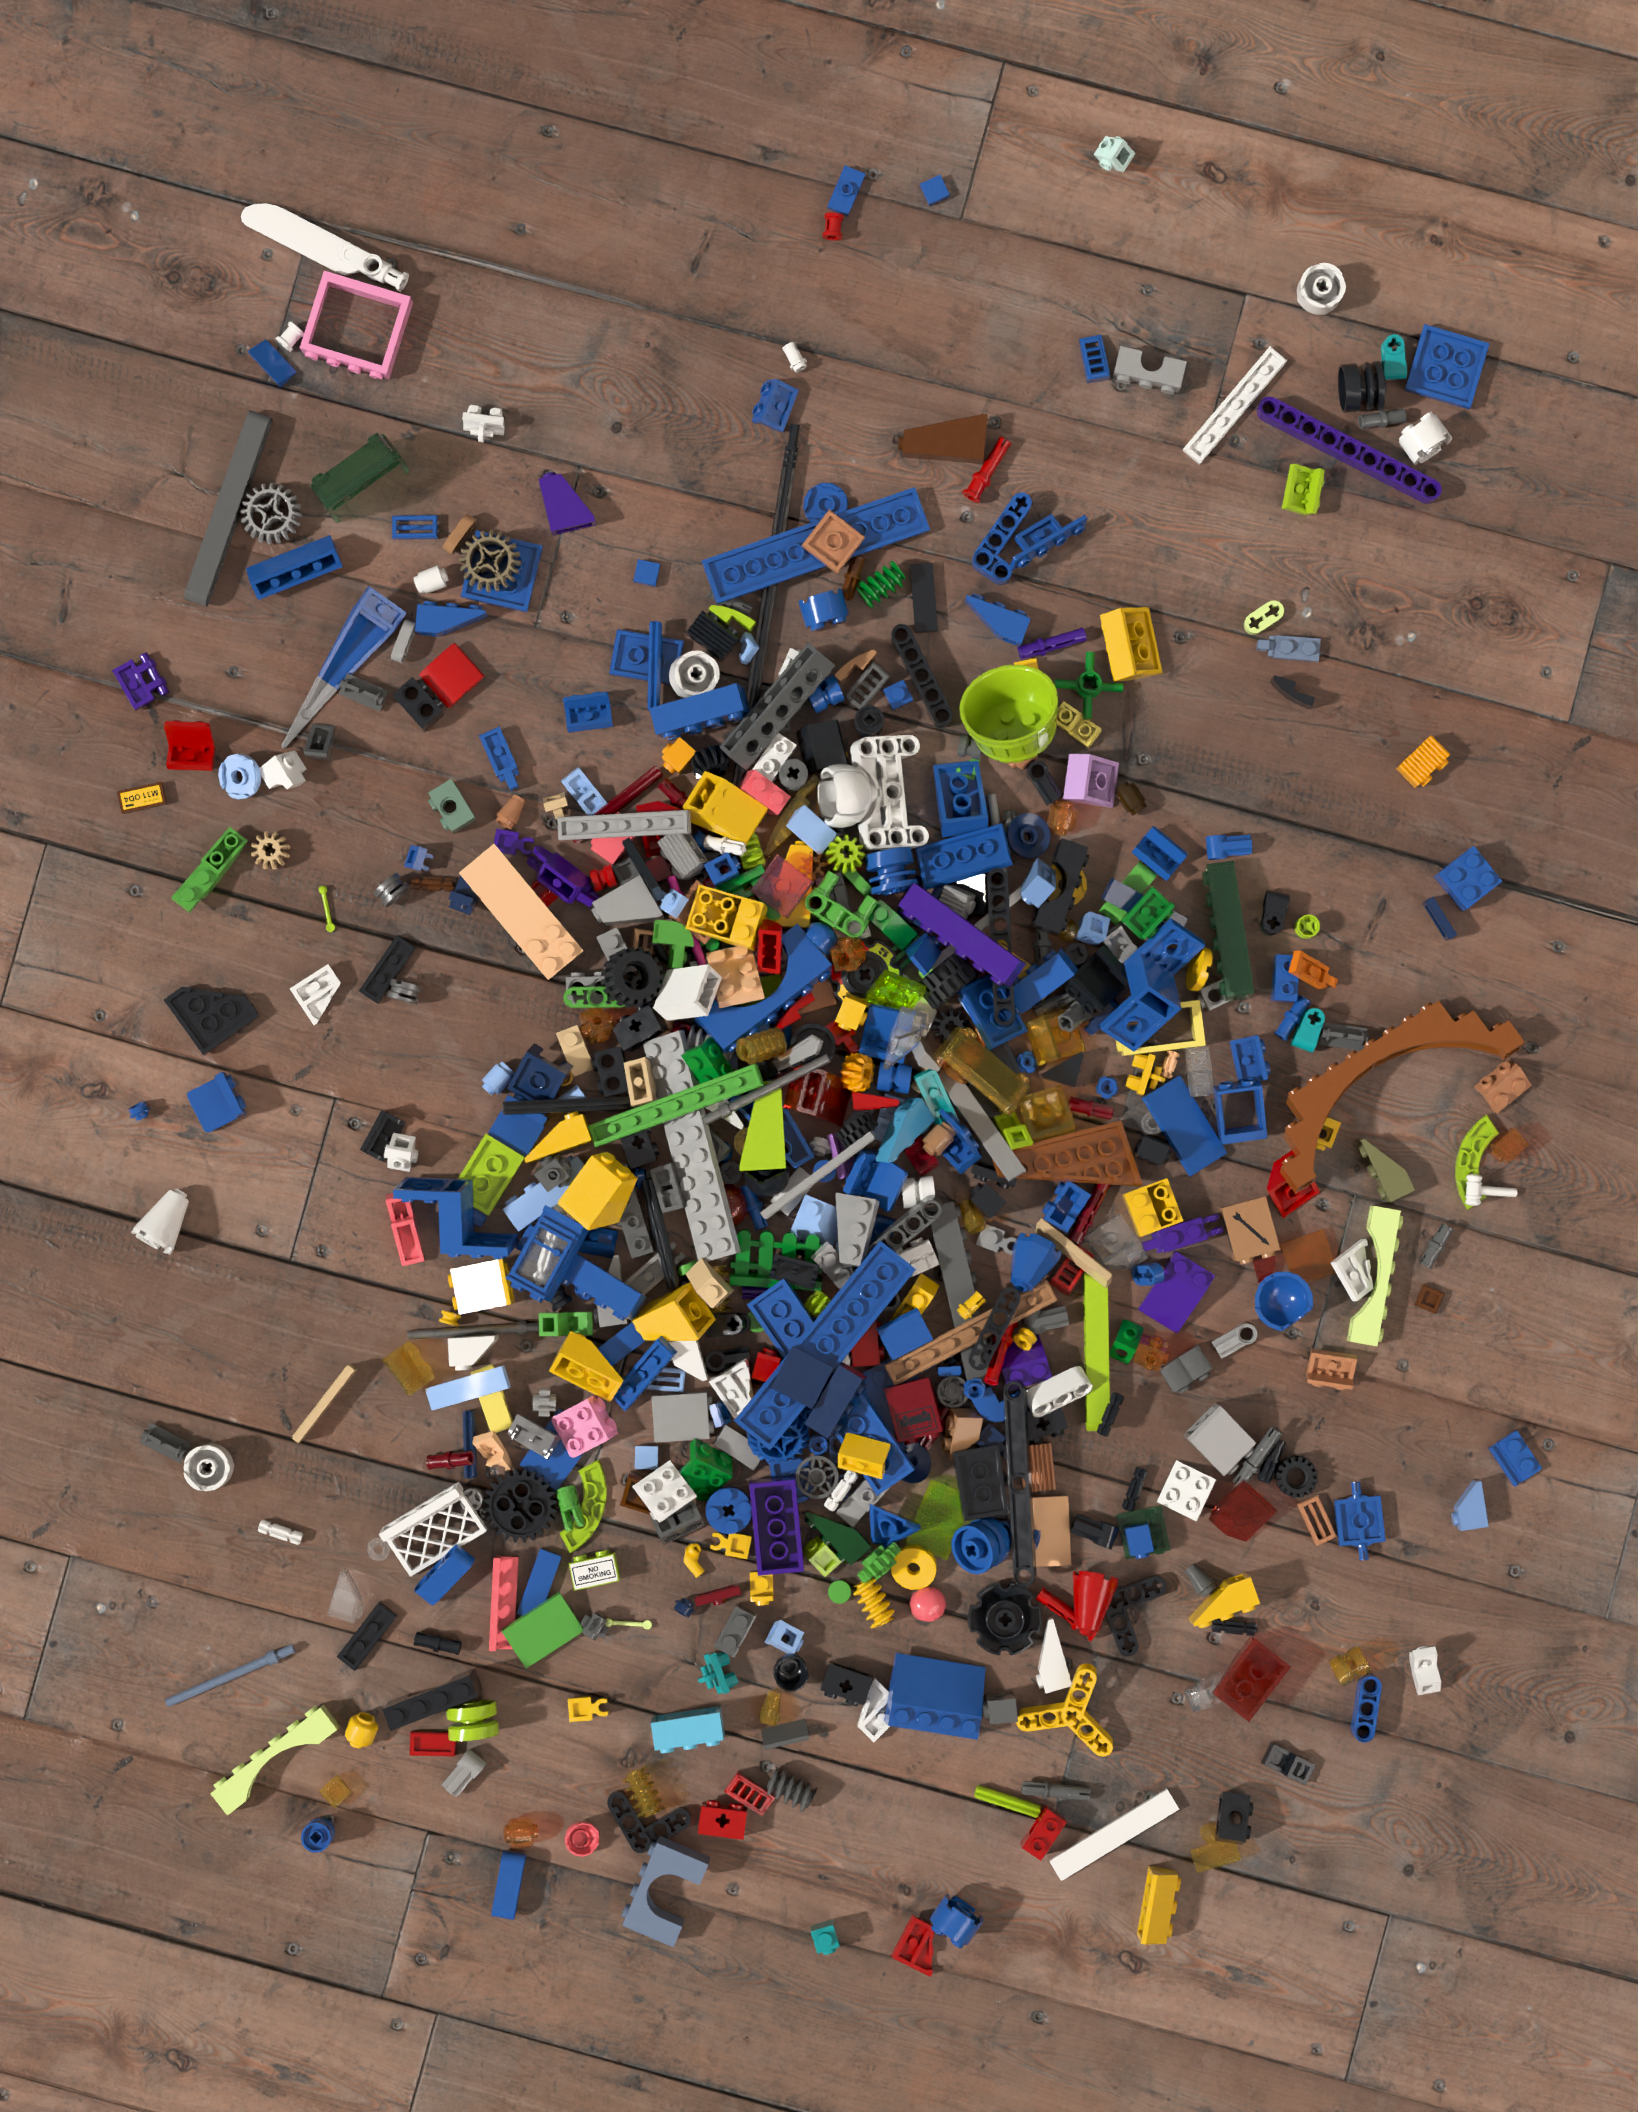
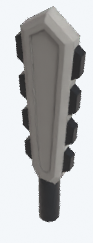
M813 1034L806 1035L798 1044H792L787 1051H781L777 1054L776 1058H771L779 1072L770 1079L777 1078L779 1073L785 1074L789 1072L792 1067L797 1068L801 1066L804 1061L809 1062L815 1059L816 1055L820 1053L823 1040Z

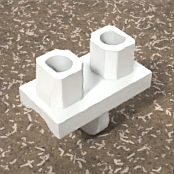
M470 405L467 413L463 412V430L470 431L471 435H478V442L483 443L485 436L493 437V434L504 436L505 426L502 409L492 408L489 415H482L481 407Z

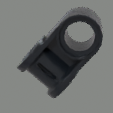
M1270 890L1266 891L1260 928L1264 934L1273 936L1283 928L1289 905V894ZM1271 919H1273V923L1277 925L1273 929H1270L1271 926L1267 924V922H1269Z
M713 1313L716 1320L706 1330L707 1337H721L745 1333L751 1327V1320L745 1313Z

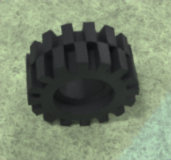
M867 1110L835 1135L845 1149H847L879 1124L869 1110Z
M1296 1455L1286 1457L1284 1461H1280L1281 1464L1278 1468L1276 1467V1475H1274L1277 1482L1276 1485L1280 1491L1292 1498H1303L1305 1495L1311 1494V1491L1316 1488V1482L1318 1483V1473L1315 1470V1466L1306 1458ZM1293 1468H1300L1305 1474L1303 1483L1298 1486L1291 1485L1288 1481V1473Z

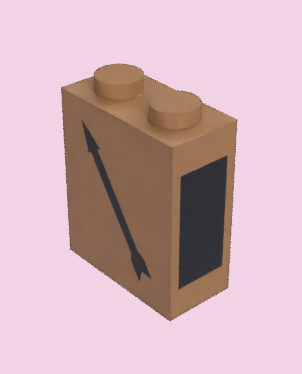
M1266 1196L1219 1208L1233 1261H1239L1240 1265L1253 1262V1257L1262 1255V1259L1275 1256V1251L1280 1250Z

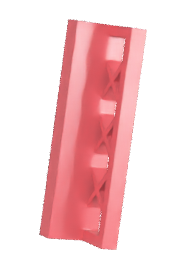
M496 1555L493 1558L489 1651L513 1649L501 1629L516 1620L519 1556Z

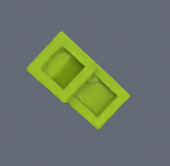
M717 605L709 607V611L718 616L720 621L726 626L732 619L750 633L756 626L754 620L736 610Z
M1015 1112L994 1116L992 1122L1011 1150L1033 1145V1140L1026 1125L1020 1124Z

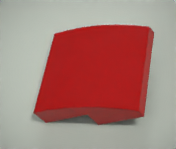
M453 643L419 674L448 708H452L485 677L456 643Z

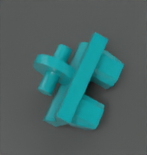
M724 1652L704 1654L707 1665L700 1667L703 1676L697 1678L698 1682H706L708 1689L715 1686L717 1694L729 1693V1689L738 1684L734 1672L724 1675L721 1668L730 1663L729 1655Z

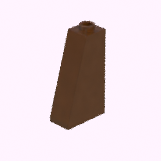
M988 414L904 430V436H899L898 450H902V457L983 464Z

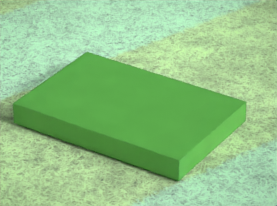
M558 1592L502 1628L501 1631L525 1668H528L582 1633L583 1627L561 1593Z

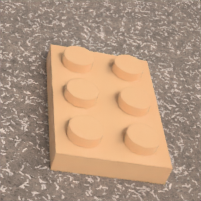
M736 946L706 953L708 964L722 976L716 993L719 1008L764 999L752 950Z

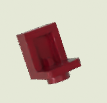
M922 1136L916 1138L910 1147L903 1150L920 1177L940 1165L934 1155L931 1156L924 1150L923 1146L925 1144L922 1141Z

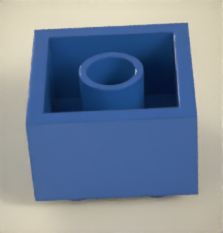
M1475 846L1468 848L1433 876L1461 912L1467 910L1502 882Z

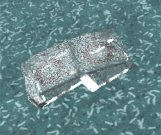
M1209 1046L1186 1048L1187 1081L1190 1097L1213 1095Z

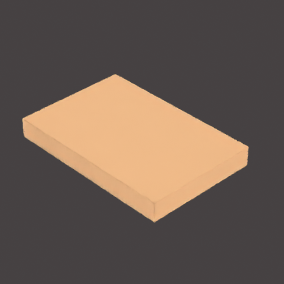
M1068 1496L1032 1497L1034 1529L1041 1531L1040 1542L1037 1550H1035L1036 1567L1071 1565Z

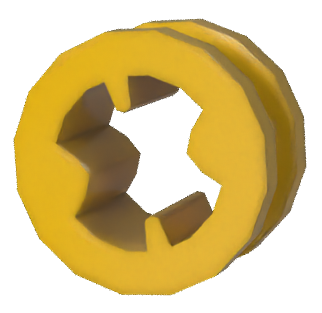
M446 1310L441 1311L443 1317L439 1318L440 1322L459 1326L458 1319L462 1315Z
M1020 1328L1013 1340L1018 1347L1028 1351L1036 1343L1037 1338L1029 1329Z

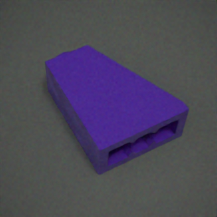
M550 472L544 474L543 478L539 479L553 536L597 525L593 514L561 474Z

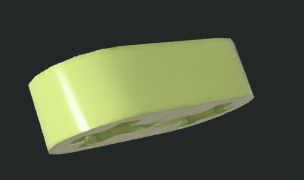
M1270 601L1249 614L1244 621L1245 631L1251 635H1256L1279 621L1284 614L1283 605L1278 601ZM1270 606L1278 608L1277 617L1270 615L1266 618L1265 614L1269 612ZM1262 618L1263 621L1258 624L1259 629L1249 627L1250 619L1256 621Z

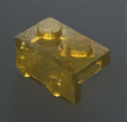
M407 1341L382 1359L408 1397L435 1378L431 1365L424 1362L420 1356L419 1348L410 1341Z

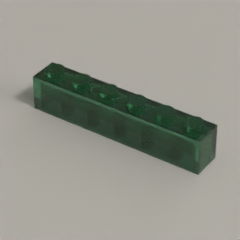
M1234 861L1207 864L1205 871L1202 872V882L1208 888V893L1205 894L1206 906L1211 908L1212 914L1208 916L1209 927L1214 929L1215 937L1212 938L1213 951L1218 953V959L1215 960L1216 972L1221 973L1222 982H1219L1220 995H1224L1225 1002L1250 999L1254 996V986Z

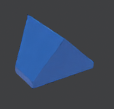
M869 1504L871 1541L874 1544L887 1547L892 1542L896 1543L921 1529L919 1524L898 1513Z

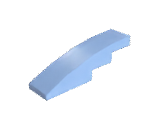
M503 1365L435 1385L425 1390L431 1410H436L510 1388L511 1385Z

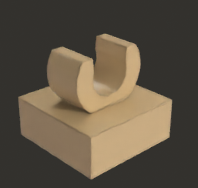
M565 792L543 798L545 811L553 810L555 820H557V817H564L562 807L568 806Z

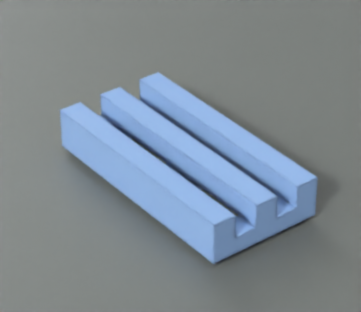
M664 1367L661 1372L679 1373L680 1378L657 1376L654 1381L680 1382L679 1387L649 1385L646 1388L649 1390L684 1392L685 1371L680 1368Z

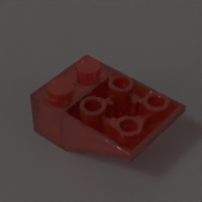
M801 1065V1066H799V1067H797V1068H794L793 1071L796 1070V1069H798V1068H800V1067H802V1066H804V1065ZM816 1069L789 1083L783 1109L842 1126L851 1090L844 1088L841 1077L821 1069Z

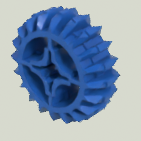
M798 1415L771 1450L767 1449L747 1432L748 1445L753 1454L757 1455L760 1460L765 1459L767 1463L774 1460L776 1464H778L779 1460L787 1462V1458L795 1459L796 1453L802 1454V1448L807 1447L809 1428L805 1425L804 1417Z

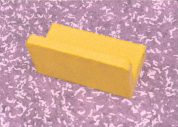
M846 1433L838 1453V1468L882 1479L885 1473V1460L890 1450V1444Z

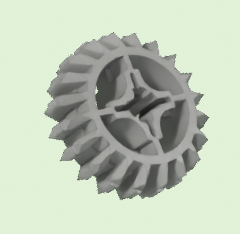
M271 483L269 489H267L266 485L262 484V491L259 492L256 487L253 488L255 495L252 496L248 493L246 496L250 501L242 502V505L247 509L240 510L241 515L246 516L241 519V522L248 524L244 528L245 531L251 532L250 536L253 539L258 537L260 543H263L267 538V543L272 545L273 538H275L276 542L281 544L280 537L283 536L286 540H289L290 538L287 535L289 531L294 535L296 534L292 527H300V522L295 519L302 518V514L296 512L302 507L296 503L298 500L297 496H291L292 491L290 489L284 491V486L280 484L276 490L274 483ZM274 497L271 498L269 503L266 505L259 504L262 500L266 498ZM281 499L287 502L289 508L288 516L280 512ZM274 510V512L277 514L274 517L271 516V518H269L268 515L265 513ZM254 512H258L259 515L263 516L262 529L255 524ZM276 523L284 524L282 527L276 530L269 531V529L272 530V527Z

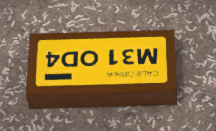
M163 782L117 791L122 814L167 805Z

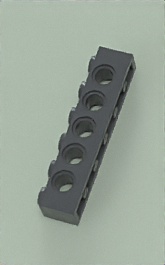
M808 642L722 743L720 748L731 759L747 770L755 763L762 751L771 744L779 731L786 726L790 718L800 710L801 705L815 692L818 685L831 673L835 665Z

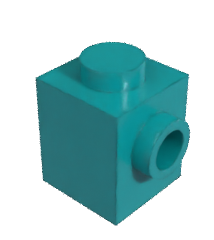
M833 1919L811 1926V1935L817 1954L823 1952V1955H828L836 1952V1948L840 1947Z

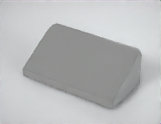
M914 1029L908 1043L918 1065L923 1068L939 1071L940 1066L930 1045Z

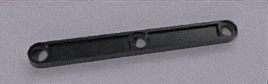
M1013 1380L1005 1385L1003 1391L1014 1580L1019 1586L1027 1587L1035 1582L1037 1576L1027 1391L1023 1382ZM1012 1384L1020 1387L1021 1393L1018 1397L1011 1396L1009 1392ZM1017 1477H1022L1026 1482L1023 1490L1015 1487L1014 1481ZM1025 1569L1030 1572L1031 1579L1029 1582H1023L1020 1579L1019 1574L1021 1570Z

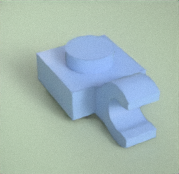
M672 888L668 894L662 891L664 898L660 900L662 903L659 908L677 919L689 899Z

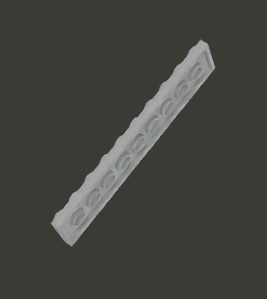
M679 1030L643 1043L646 1058L650 1061L652 1076L657 1088V1100L698 1085L689 1066L681 1057L686 1050H689L684 1030ZM702 1108L667 1121L663 1125L672 1160L675 1162V1172L680 1181L682 1197L686 1202L685 1211L698 1261L703 1258L706 1262L741 1253L710 1129L703 1119V1116L706 1115L705 1110Z

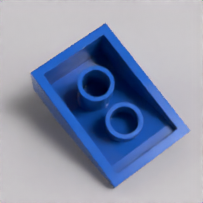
M965 761L933 765L942 837L958 836L988 827V814L979 762ZM975 768L974 780L967 779L964 775H962L965 774L972 776L973 769Z

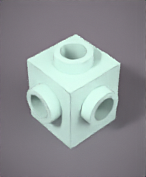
M1105 136L1095 151L1094 156L1100 161L1099 165L1105 170L1110 171L1112 169L1124 172L1136 153L1121 137Z

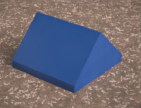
M918 1308L876 1328L892 1361L933 1340Z

